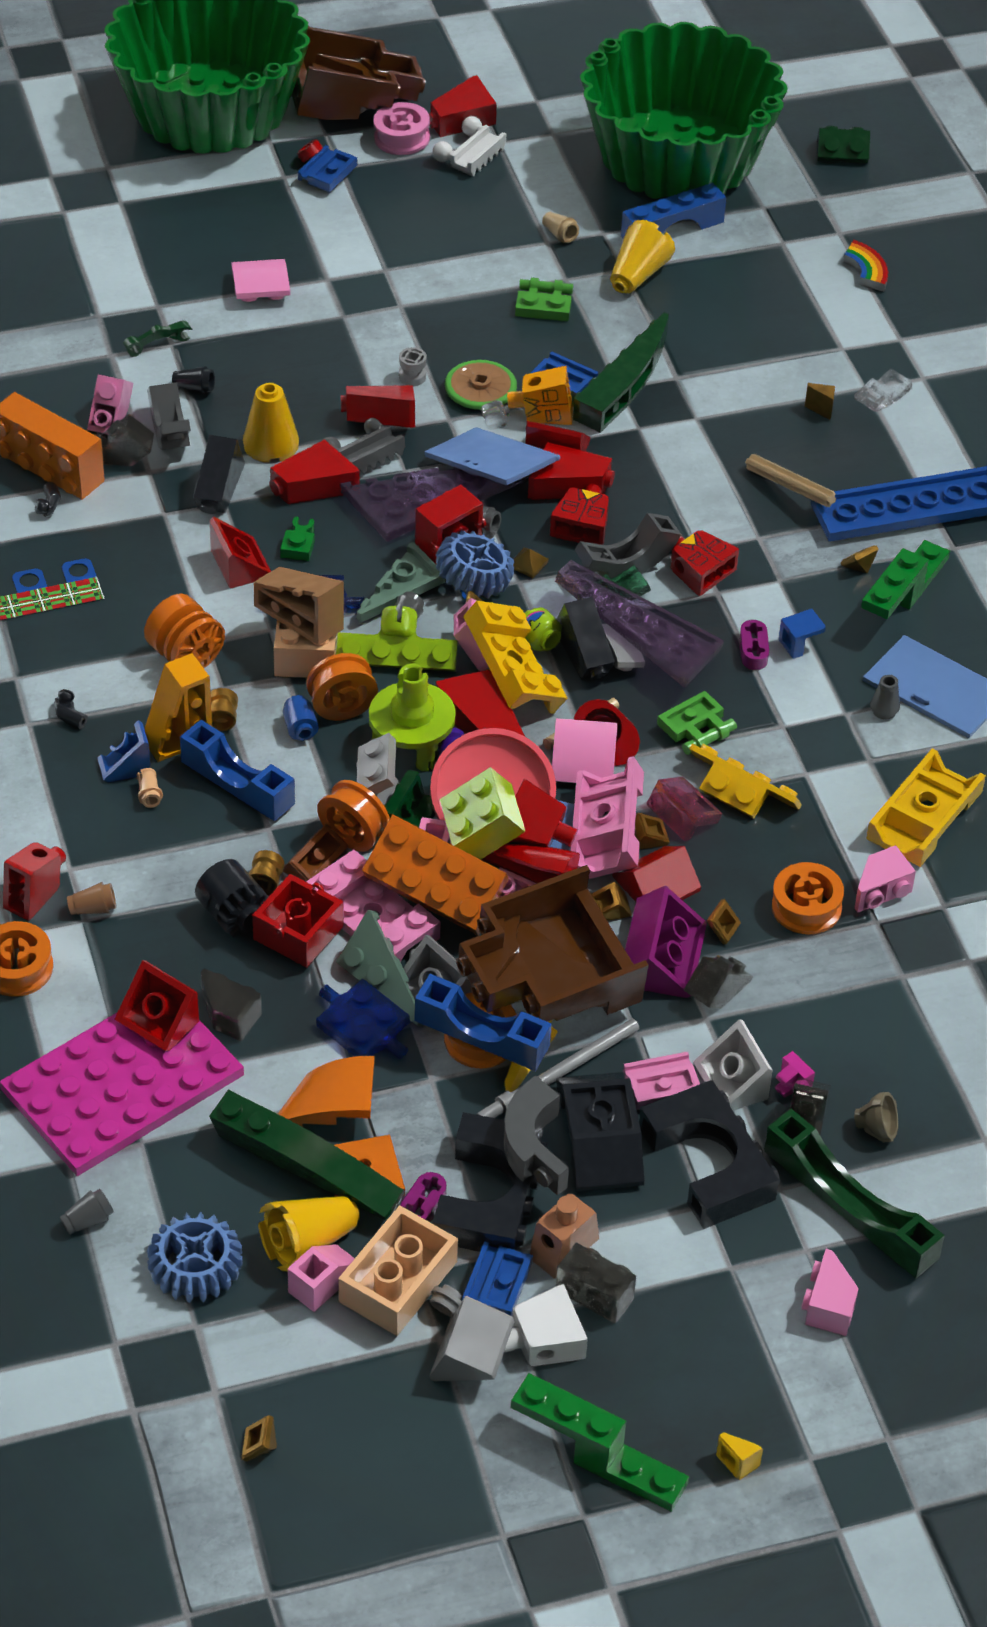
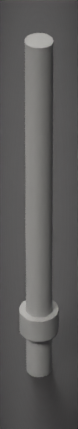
M633 1018L538 1075V1077L547 1085H550L556 1081V1078L563 1077L638 1031V1022ZM519 1088L499 1095L495 1098L493 1104L476 1113V1115L496 1118L501 1114L506 1115L509 1102Z

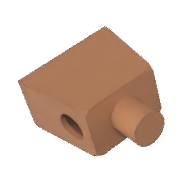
M567 1194L561 1197L557 1204L536 1223L529 1253L533 1255V1262L555 1279L599 1240L597 1214L574 1194Z

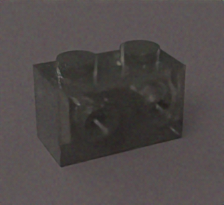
M576 1242L557 1266L556 1287L564 1284L570 1299L616 1324L634 1300L636 1275L627 1267L615 1264L602 1257L595 1249L586 1248Z

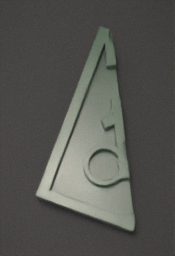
M414 542L408 544L407 552L401 560L397 559L393 563L392 569L387 571L377 583L375 592L370 599L365 598L361 603L356 619L360 623L382 613L385 607L395 606L398 596L403 595L404 592H413L420 595L445 583V578L439 576L440 571L436 569V564Z
M367 910L336 963L415 1025L423 1027V1024L414 1021L415 999L407 985L409 979L399 958L394 955V947L390 939L384 936L377 921L380 917L375 911Z

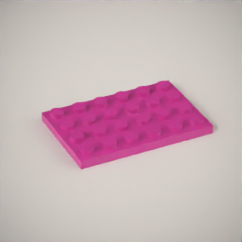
M115 1013L0 1081V1089L73 1173L79 1176L244 1075L243 1065L200 1020L170 1051H164L114 1020L117 1014Z

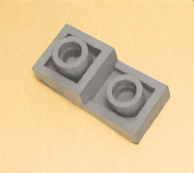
M602 624L615 660L614 667L622 671H631L632 668L644 667L645 660L642 652L628 629L623 624Z

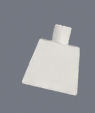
M564 1284L528 1299L513 1308L512 1317L515 1322L504 1353L521 1348L527 1363L531 1366L586 1359L588 1339Z

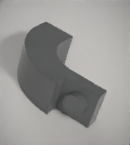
M177 383L149 386L147 390L149 405L160 449L190 446L188 435L191 431L189 419L184 420Z
M647 513L637 529L626 539L612 545L580 541L575 552L582 560V565L590 571H597L603 581H623L636 577L658 564L673 549L682 534L669 516Z
M535 1075L517 1090L509 1102L505 1115L504 1150L511 1169L522 1182L534 1175L541 1186L548 1187L556 1195H559L567 1188L569 1167L544 1147L536 1135L543 1127L558 1117L560 1095Z

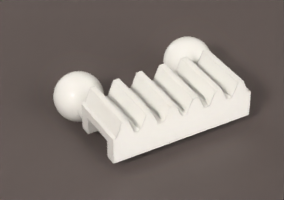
M469 116L462 122V131L470 138L455 151H453L452 146L448 142H437L433 147L432 153L437 161L446 162L450 160L453 168L474 177L476 170L481 171V167L486 166L487 161H492L493 155L497 157L499 150H504L506 133L502 132L498 136L489 133L488 125L482 126L481 121L477 117Z

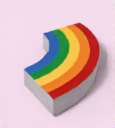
M853 240L844 254L843 262L853 266L859 272L860 285L884 292L888 280L886 262L873 248Z

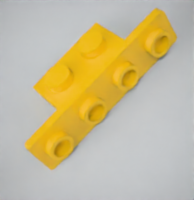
M691 744L689 748L691 753L696 758L712 766L699 787L701 792L753 819L768 795L797 810L801 808L802 804L796 797L798 793L785 785H781L778 788L770 784V778L758 771L751 774L743 770L745 766L733 758L729 757L727 761L717 756L719 753L705 744H702L701 748Z

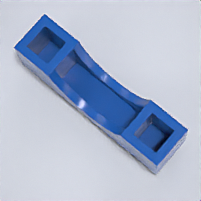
M714 183L623 211L621 238L624 239L627 228L636 220H647L659 226L657 230L662 234L669 226L683 219H692L701 230L724 223L726 196Z
M199 720L180 736L182 763L274 822L295 804V779L272 764L264 770H256L246 765L232 751L225 735L203 720Z
M429 974L415 997L414 1021L533 1071L537 1070L550 1047L552 1023L522 1011L513 1017H499L489 1014L474 1005L466 997L459 985L433 974Z

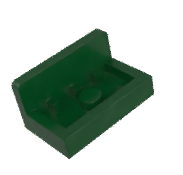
M836 126L819 128L817 135V161L869 162V130H864L860 127L839 129Z
M407 770L401 782L397 783L390 800L384 806L389 814V818L394 814L419 827L422 817L433 819L435 813L431 803V796L424 793L419 772Z

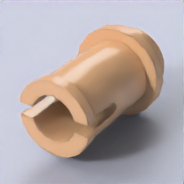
M152 768L141 769V773H137L140 788L138 793L139 802L147 808L156 807L163 798V792L158 787L157 773Z

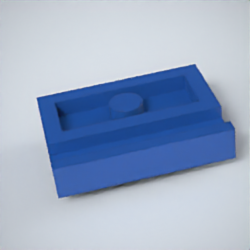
M325 145L298 171V180L302 181L305 179L309 185L331 192L357 167V157L337 149L334 151L329 150V146Z
M551 352L549 358H545L531 372L567 366L572 400L578 392H581L588 386L592 378L598 376L597 371L554 352Z
M484 1241L462 1300L465 1296H468L512 1316L513 1308L517 1305L530 1271L533 1255L502 1246L495 1248L489 1246V1243Z

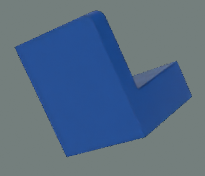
M811 608L782 618L778 640L789 655L795 659L803 656L806 638L824 633L826 626Z

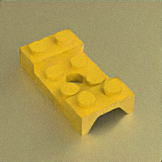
M476 600L464 614L463 618L509 708L515 709L535 699L542 700L548 712L554 714L568 698L556 675L544 674L542 666L537 662L531 650V645L525 638L532 629L523 610L517 606Z
M932 748L871 819L866 839L884 849L896 845L909 862L921 867L936 849L938 839L963 809L968 810L983 792L986 775L979 773L967 779L947 769L938 751ZM928 800L933 802L934 805L927 806L921 802Z

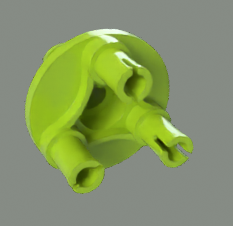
M411 663L404 665L399 670L398 683L384 688L373 698L369 707V726L372 729V739L390 733L396 739V747L415 749L417 751L416 767L421 771L427 772L429 771V762L431 770L434 769L436 764L435 751L438 749V743L444 740L454 727L455 706L451 698L443 690L428 684L427 673L422 674L423 668L421 665Z

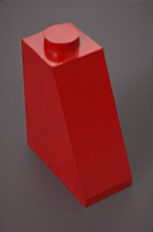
M477 75L472 76L431 102L429 125L435 129L439 137L463 132L462 122L469 116L477 117L481 121L482 126L496 125L497 103Z
M413 385L346 386V395H341V412H346L347 421L365 423L369 418H375L380 421L381 425L415 428Z
M324 439L270 467L269 486L274 495L282 498L287 504L354 494L360 491V470Z
M547 442L543 450L560 455V460L530 474L528 499H562L569 488L574 487L585 490L589 484L598 485L603 494L606 487H611L614 481L615 471L611 470L612 458Z

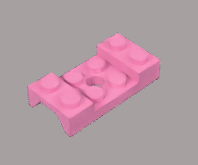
M634 756L628 758L625 770L621 773L601 778L584 770L577 771L573 827L578 829V832L571 845V851L580 853L578 868L588 865L590 869L589 879L638 867L640 843L634 833L637 797L643 795L644 771Z
M354 849L306 881L311 885L315 882L321 884L325 892L344 901V926L342 929L350 936L353 935L367 910L379 912L381 915H379L380 919L377 921L384 936L390 939L394 947V955L399 958L400 962L407 950L423 940L425 935L431 936L435 941L440 939L441 922L419 903L412 907L397 893L366 878L362 869L367 860Z

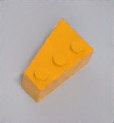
M193 653L165 663L145 725L149 750L157 762L180 754V736L199 720H203L212 726L210 676Z

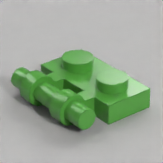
M531 277V280L520 279L519 290L528 291H518L515 316L569 321L572 296L562 294L573 295L574 284L563 283V280H555V282L539 281V278ZM538 291H539V292H549V293H553V294L538 293Z
M706 691L660 714L657 718V725L675 742L685 737L689 740L682 745L686 755L691 754L689 750L691 744L700 748L702 744L708 746V744L715 740L721 741L729 737L730 732L737 729V724L732 718L725 722L720 719L723 717L724 708ZM705 726H708L710 730L706 731L705 733L702 734L699 731Z

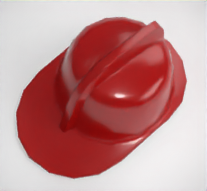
M600 699L590 700L581 705L575 713L574 720L617 723L614 766L626 764L628 758L635 757L639 751L640 738L637 729L610 702Z

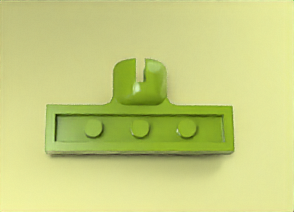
M397 606L385 607L382 610L381 630L378 634L339 632L337 636L336 654L352 653L365 658L370 666L402 668L406 664L413 663L421 665L423 670L456 672L458 640L418 637L416 634L417 612L410 607L402 606L401 622H397Z

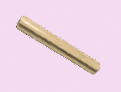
M751 454L745 461L748 470L825 507H830L832 503L836 502L834 491L756 454Z

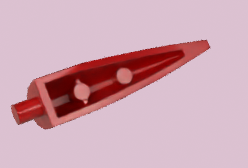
M506 843L481 860L513 872L537 884L577 869L580 853L546 846Z

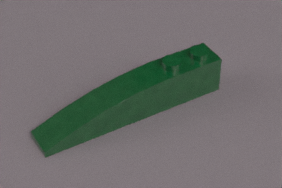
M229 1089L209 1115L218 1136L336 1196H346L358 1207L384 1220L388 1219L405 1194L402 1188L340 1148L287 1118Z

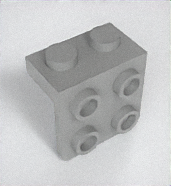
M390 733L359 746L358 761L356 763L357 782L372 791L383 805L388 803L398 783V779L395 777L396 739Z

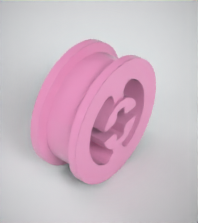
M398 102L393 103L392 108L386 106L380 108L374 115L373 122L376 129L374 141L377 147L384 152L394 155H408L419 152L428 145L430 141V131L428 129L430 117L423 107L413 103Z

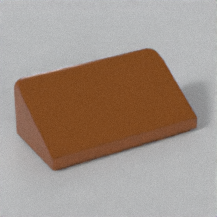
M325 824L284 865L283 872L308 881L330 866L344 852L348 845L328 824Z

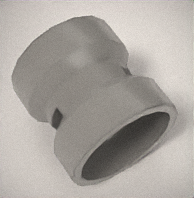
M410 347L400 352L399 364L401 367L399 369V379L403 384L418 386L425 382L427 356L422 349Z

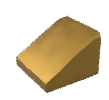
M808 383L805 407L825 418L831 419L835 386Z
M636 813L635 828L637 830L636 838L640 843L639 850L667 846L670 843L662 819Z
M616 882L591 893L606 920L632 916L627 896Z

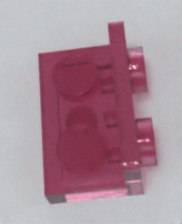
M683 776L659 779L647 801V806L684 841L691 840L698 826L718 824L723 814Z

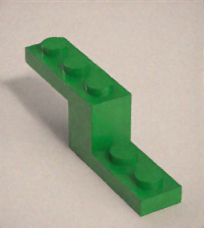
M924 540L915 552L902 548L862 599L861 608L887 620L898 605L910 610L948 561L950 550L927 540Z
M528 1373L511 1400L512 1409L576 1440L574 1464L670 1512L673 1511L688 1485L689 1476L625 1445L626 1420Z

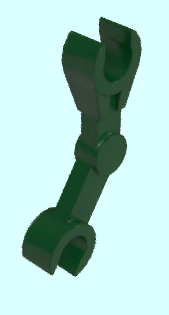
M184 320L168 326L154 325L148 332L139 337H127L123 344L131 357H135L141 354L145 345L162 337L187 341L190 337L184 330L193 329Z

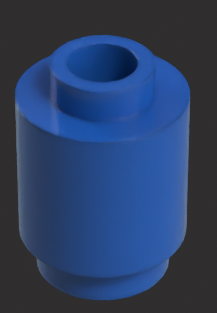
M301 695L288 698L284 703L283 716L290 737L298 741L312 738L318 732L319 726L311 702Z

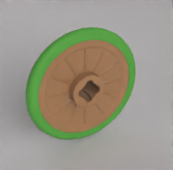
M471 360L455 366L448 373L445 379V389L449 397L459 405L470 409L487 410L506 404L508 402L507 393L516 391L517 382L513 373L499 363L488 360Z

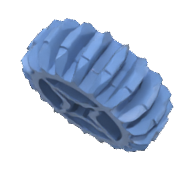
M461 530L459 534L452 532L451 536L445 537V540L441 543L436 554V569L440 571L439 576L446 579L447 585L455 586V591L462 590L466 595L467 592L472 591L478 597L483 595L485 598H489L491 595L498 596L500 592H504L514 575V560L510 557L511 552L503 550L504 545L497 544L495 538L489 539L485 537L484 533L477 535L472 531L468 534Z
M200 1211L197 1218H191L186 1212L184 1220L179 1221L172 1217L170 1221L171 1226L161 1224L159 1234H153L151 1245L147 1249L149 1259L147 1265L148 1270L152 1274L154 1284H160L163 1294L172 1291V1296L175 1300L185 1295L188 1303L191 1302L193 1297L199 1296L204 1303L207 1294H212L218 1298L220 1288L229 1291L231 1281H236L239 1276V1269H241L243 1260L241 1256L242 1244L238 1241V1235L235 1230H229L227 1221L218 1223L215 1214L208 1220L204 1219V1215ZM217 1249L222 1254L218 1263L213 1260V1253ZM172 1252L177 1254L176 1262L173 1265L168 1261Z

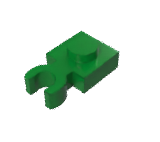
M295 516L293 518L292 530L286 529L283 538L280 558L302 561L310 560L315 543L314 519L310 518L309 523L303 526L299 525V517Z

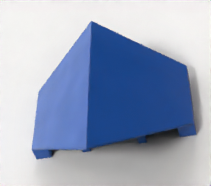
M138 720L134 723L135 733L125 732L121 744L117 747L111 745L110 749L112 752L107 756L101 754L97 758L104 781L113 782L137 777L138 772L141 773V769L151 768L149 743L141 721Z

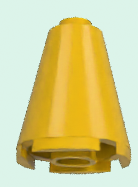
M636 220L627 228L610 277L612 286L617 292L632 293L665 265L675 253V243L667 232L663 235L658 231L659 226L647 220Z
M265 383L256 389L243 436L246 454L261 462L270 463V459L279 458V462L293 456L299 446V436L282 387L274 383Z
M346 1196L274 1201L265 1204L260 1209V1213L265 1212L264 1221L258 1222L261 1241L270 1260L277 1259L282 1264V1266L277 1267L281 1271H288V1268L312 1246L331 1245L354 1230L359 1220V1210L357 1205Z

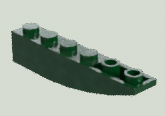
M664 312L656 320H653L642 334H638L627 348L622 349L619 356L612 363H608L597 377L591 379L584 390L574 396L572 401L574 421L601 433L632 403L652 375L662 354L667 337L668 313Z

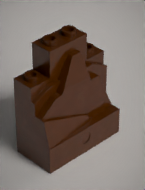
M308 26L306 34L310 38V43L292 93L297 115L323 120L358 119L359 115L369 108L376 110L379 105L392 108L394 99L400 98L417 101L419 93H423L425 78L422 76L421 67L418 65L416 56L389 52L386 50L383 40Z
M588 865L481 904L480 919L477 920L481 935L460 943L459 957L456 958V964L460 974L463 977L467 976L470 981L471 991L475 1000L478 1003L482 1002L487 1013L522 1000L528 1014H533V1016L548 1022L553 1019L555 1021L562 1020L592 1007H602L605 1013L609 1015L642 1002L649 965L646 960L633 964L587 889L590 874Z

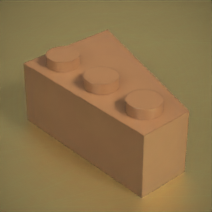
M278 567L254 582V606L313 643L320 645L344 630V581Z

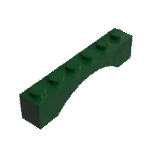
M793 1109L788 1110L767 1127L764 1152L914 1278H918L940 1259L945 1235L920 1214L894 1207L864 1188L838 1162L816 1128Z

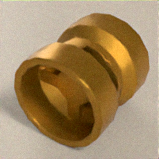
M227 688L214 689L210 692L212 727L219 731H227L236 724L238 696L234 691Z
M260 850L253 857L252 869L249 874L267 895L272 894L279 885V876L282 874L285 865L284 859L278 853L270 850Z

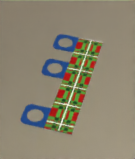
M89 559L65 562L62 565V570L67 583L47 587L43 572L40 569H30L14 573L12 578L17 593L0 597V620L105 599L92 562ZM74 564H83L87 566L88 572L83 576L76 577L69 573V568ZM25 574H34L39 578V581L34 586L26 587L20 583V578Z

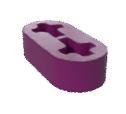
M747 620L741 625L740 630L741 661L745 667L751 670H760L768 664L769 641L767 627L759 620ZM751 633H755L757 638H752ZM752 651H757V656H754Z
M435 1172L422 1174L416 1180L400 1206L414 1214L420 1207V1215L418 1216L431 1222L436 1212L440 1194L446 1195V1180ZM432 1186L437 1188V1190H432L429 1193V1195L425 1197V1189L430 1190Z

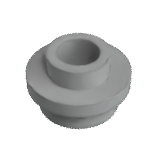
M443 1285L442 1288L435 1286L431 1291L433 1296L429 1301L439 1312L452 1317L462 1302L460 1300L462 1295L451 1286Z

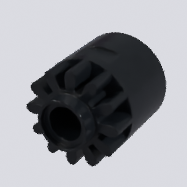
M225 859L212 865L202 874L195 887L196 898L226 933H229L232 937H235L238 933L241 936H245L246 933L253 931L252 915L269 897L245 868L234 859Z

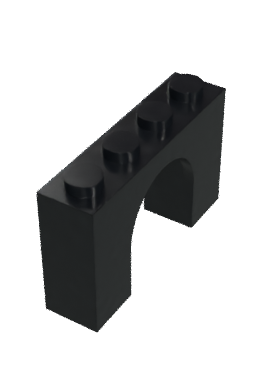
M713 1080L641 1107L640 1129L654 1152L688 1139L704 1138L721 1144L731 1154L734 1161L727 1168L689 1184L687 1204L703 1229L776 1200L778 1185L780 1184V1177L776 1168L773 1165L769 1166L763 1157L760 1144L756 1140L751 1139L746 1131L744 1120L740 1115H735L730 1107L726 1093L723 1090H719Z
M465 1112L462 1114L455 1142V1159L497 1168L511 1179L513 1187L503 1197L488 1202H477L440 1194L432 1224L458 1238V1248L480 1252L484 1241L488 1242L489 1246L495 1248L502 1246L516 1250L517 1245H524L527 1226L523 1225L524 1217H531L534 1197H530L531 1189L538 1190L539 1183L534 1175L522 1182L511 1169L504 1150L505 1120ZM542 1128L536 1136L541 1144L548 1149V1142H543Z

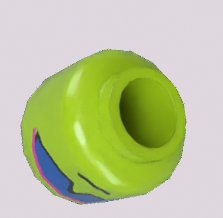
M542 607L524 612L532 629L525 637L530 643L531 648L540 652L556 647L560 642L562 632L559 620Z

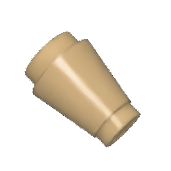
M547 212L543 216L542 224L560 242L569 243L577 238L579 226L575 219L553 212Z

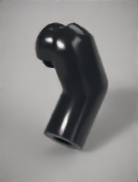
M48 482L43 487L46 500L40 498L36 501L35 512L43 514L44 517L54 513L61 499V494L54 482Z
M67 689L60 690L54 702L57 717L79 729L84 728L88 716L75 710L73 702L74 693Z

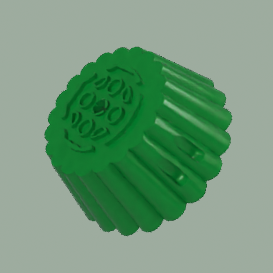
M128 0L129 5L119 6L113 11L112 14L115 21L108 23L104 28L108 38L105 43V49L136 119L139 120L143 131L153 134L157 142L171 143V146L177 150L191 148L192 151L200 154L208 153L211 150L226 153L233 150L234 147L248 148L253 144L254 140L266 139L269 136L270 130L277 129L280 126L310 43V38L306 34L308 21L298 16L299 8L295 3L281 0Z
M678 22L672 26L663 23H651L646 25L643 30L626 29L620 32L618 39L607 38L599 44V51H594L586 57L587 69L581 73L580 79L605 167L611 170L615 180L626 182L630 190L645 192L648 197L654 199L667 198L714 183L723 194L727 192L728 188L740 186L744 177L751 173L766 137L783 109V99L788 90L787 84L781 80L784 73L783 68L776 63L770 62L771 54L766 49L752 47V43L747 37L739 34L727 35L724 29L717 26L699 28L690 22Z

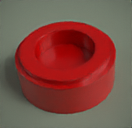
M314 139L303 146L297 152V156L302 162H305L316 155L323 147L318 140Z

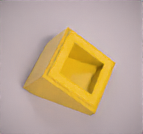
M725 1432L719 1435L716 1456L737 1479H742L760 1466L763 1452L761 1446Z

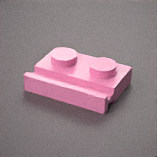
M688 1051L625 1063L623 1066V1072L631 1080L637 1110L645 1105L700 1084L694 1066L690 1063Z

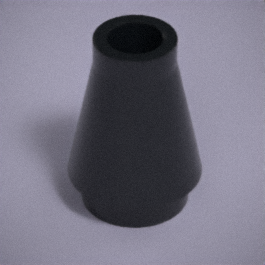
M206 366L174 371L172 383H177L178 388L206 394L207 391H213L215 374L213 369H208Z

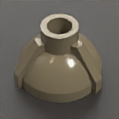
M880 1092L873 1096L866 1105L855 1110V1124L858 1129L864 1128L866 1133L882 1142H894L893 1139L898 1131L897 1103L891 1093Z

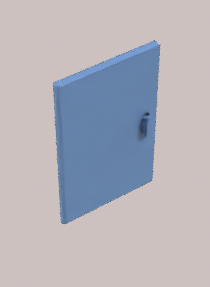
M478 427L425 451V457L462 469L471 475H479L504 485H509L560 460V455Z
M903 635L863 676V681L875 688L878 687L882 676H895L898 679L901 702L967 738H970L987 720V678L906 635Z

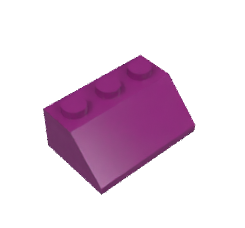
M666 885L637 898L625 951L633 964L646 960L649 965L644 991L688 998L692 996L707 922Z

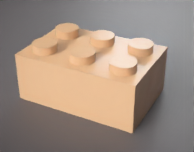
M399 1205L338 1278L339 1303L398 1336L429 1298L433 1288L442 1282L457 1263L458 1238Z

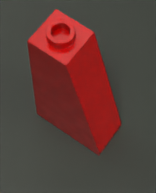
M490 669L436 681L435 686L443 690L453 701L456 714L454 725L462 730L464 734L479 729L499 728L525 736Z

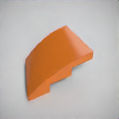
M374 1056L338 1059L310 1071L278 1114L303 1127V1124L336 1125L337 1117L371 1118Z

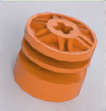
M181 593L166 598L153 609L145 624L144 638L168 662L193 653L202 667L205 668L217 657L222 649L225 640V629L220 622L214 619L208 612H205L189 595Z

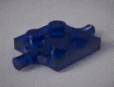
M362 978L350 990L341 995L327 984L324 985V988L320 989L319 996L331 1005L316 1018L317 1027L355 1057L372 1056L386 1048L397 1056L398 1059H402L407 1054L408 1047L399 1042L396 1037L410 1023L409 1014Z

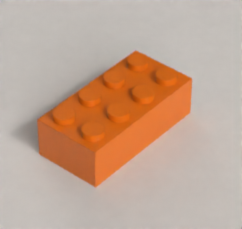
M13 392L0 402V456L15 462L23 469L33 472L47 482H54L65 492L73 494L82 500L105 482L101 438L16 392Z
M392 814L362 869L366 878L416 904L419 903L422 907L477 936L480 934L477 920L480 919L481 904L499 898L509 880L507 873L394 814Z

